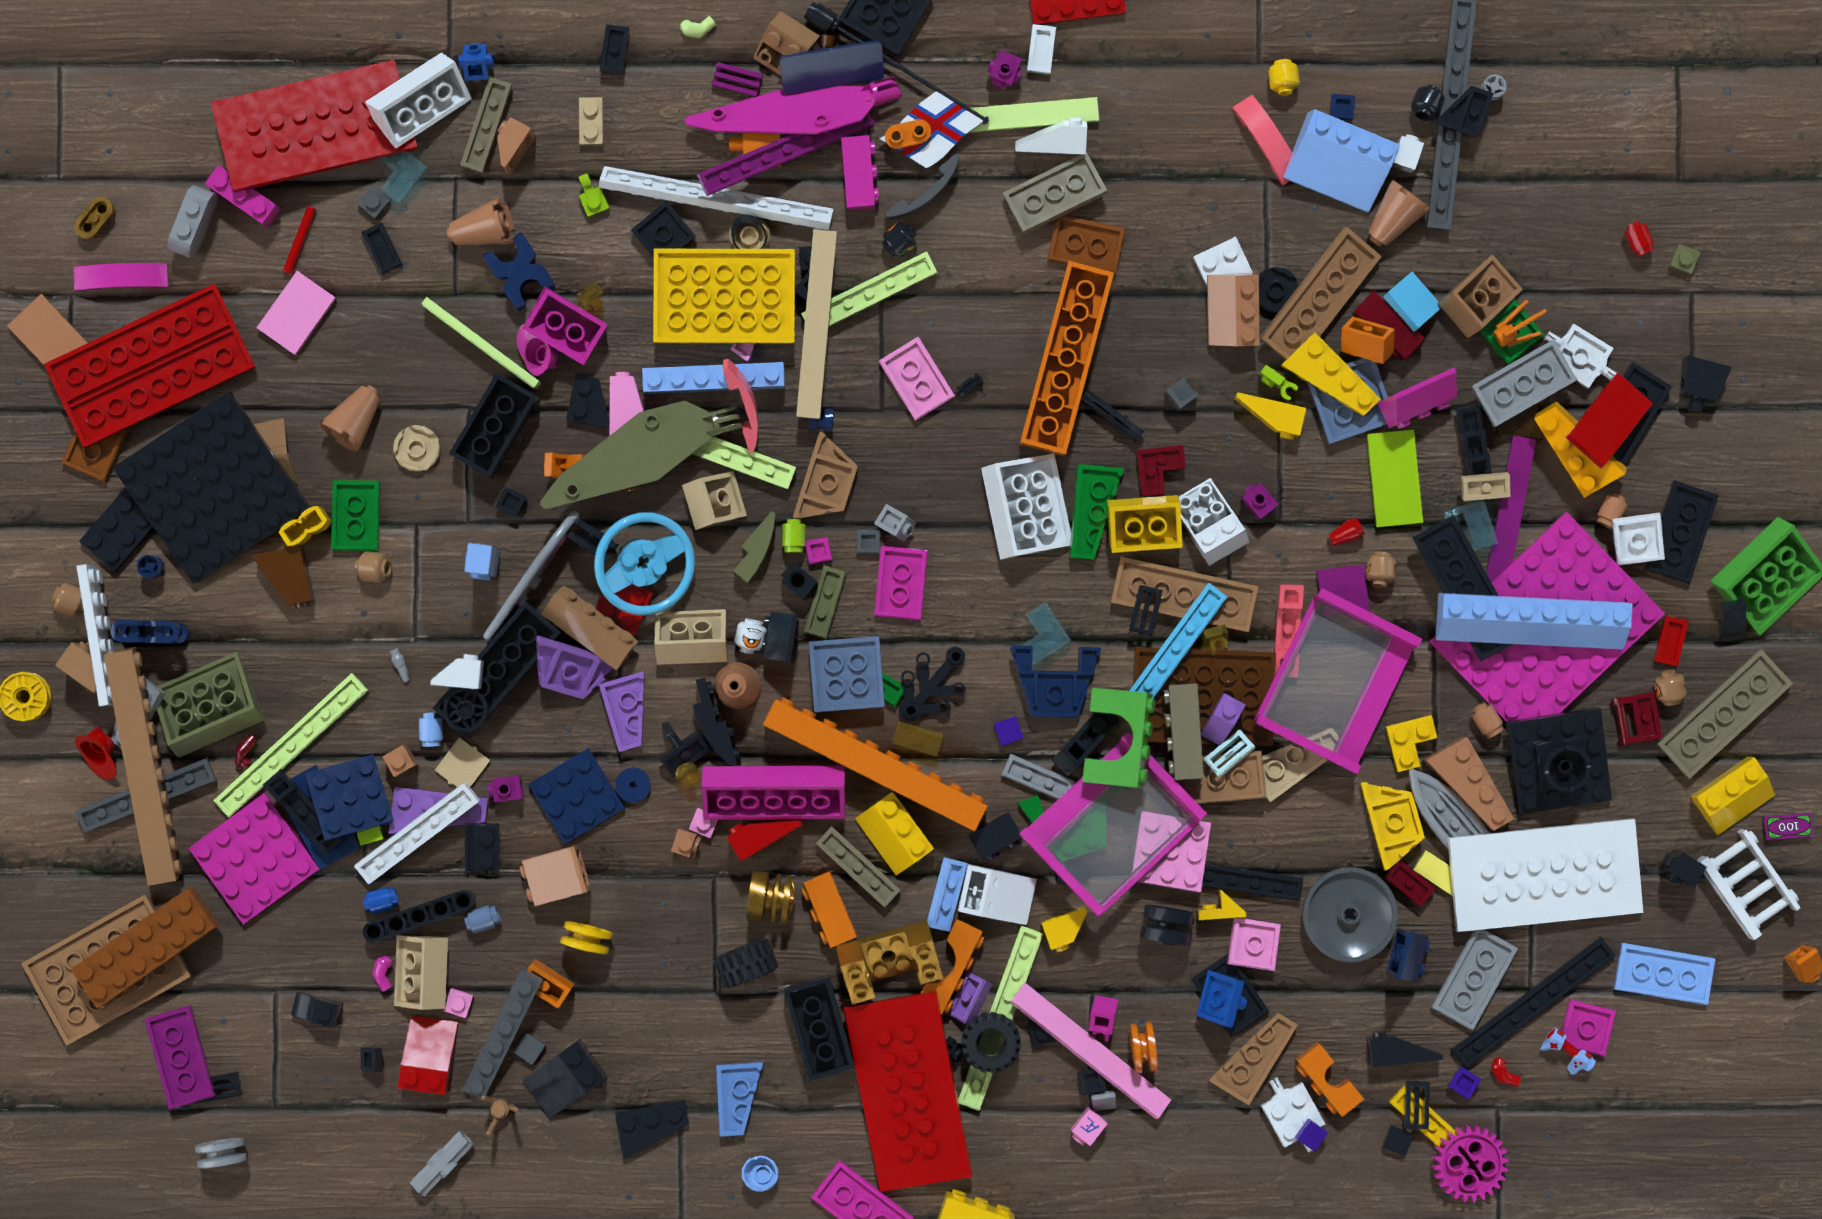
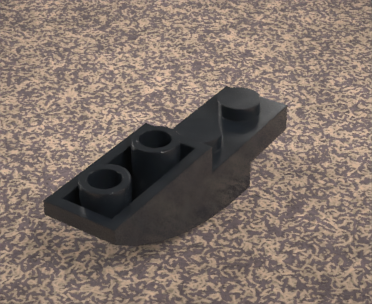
M705 677L697 679L696 684L701 703L692 706L701 730L708 742L730 766H738L737 761H741L739 748H734L732 738H735L733 725H728L727 721L717 722V718H720L718 705H713L711 695H715L712 682H707Z

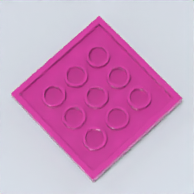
M267 793L259 796L188 848L242 924H246L319 870L312 855Z

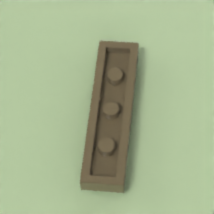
M489 77L460 163L461 167L484 173L513 86L512 84Z
M832 826L817 841L816 844L882 906L886 907L899 893L900 889Z

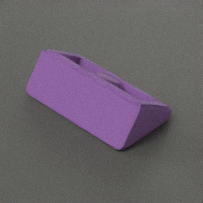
M967 971L947 1014L965 1024L970 1022L974 1016H978L992 987V983Z

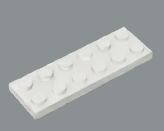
M78 565L77 572L99 706H113L103 655L106 652L114 651L113 641L109 639L108 630L111 628L108 616H105L104 607L107 606L105 594L101 592L100 584L103 583V576L97 566Z

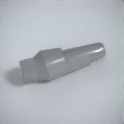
M398 648L389 651L392 656L391 661L395 668H397L403 682L406 683L409 681L404 656Z

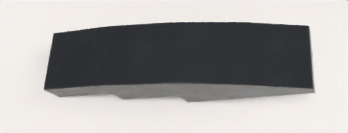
M1473 404L1455 407L1466 476L1491 474L1490 454L1487 450L1481 405ZM1494 498V499H1483V500H1471V503L1473 504V503L1491 501V500H1495V498Z

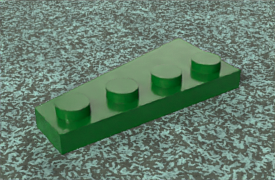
M1077 464L1069 558L1094 560L1106 519H1108L1107 500H1113L1124 468Z

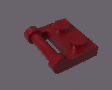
M1654 692L1611 699L1612 706H1615L1621 737L1618 738L1620 745L1663 738ZM1628 703L1631 704L1636 731L1634 736L1629 734L1624 704Z

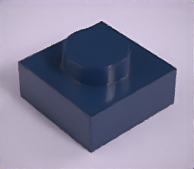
M1332 94L1329 115L1341 120H1353L1355 96Z

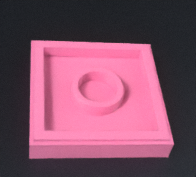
M1233 918L1227 964L1275 971L1281 924Z

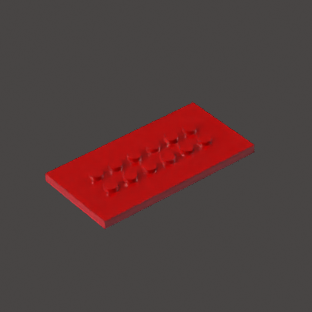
M395 59L211 102L233 192L417 150L415 136L398 148H394L373 120L365 101L400 80Z
M215 283L44 363L80 442L85 449L256 368Z
M937 991L845 1006L844 1012L880 1192L972 1177V1167Z

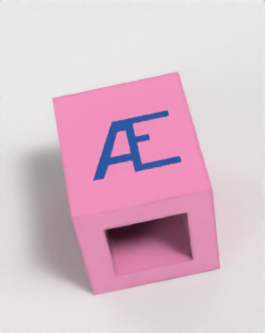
M1087 1107L1071 1127V1131L1074 1133L1072 1137L1081 1145H1084L1086 1142L1091 1146L1108 1123L1090 1107Z

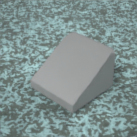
M1113 1090L1090 1094L1094 1111L1116 1107V1096Z

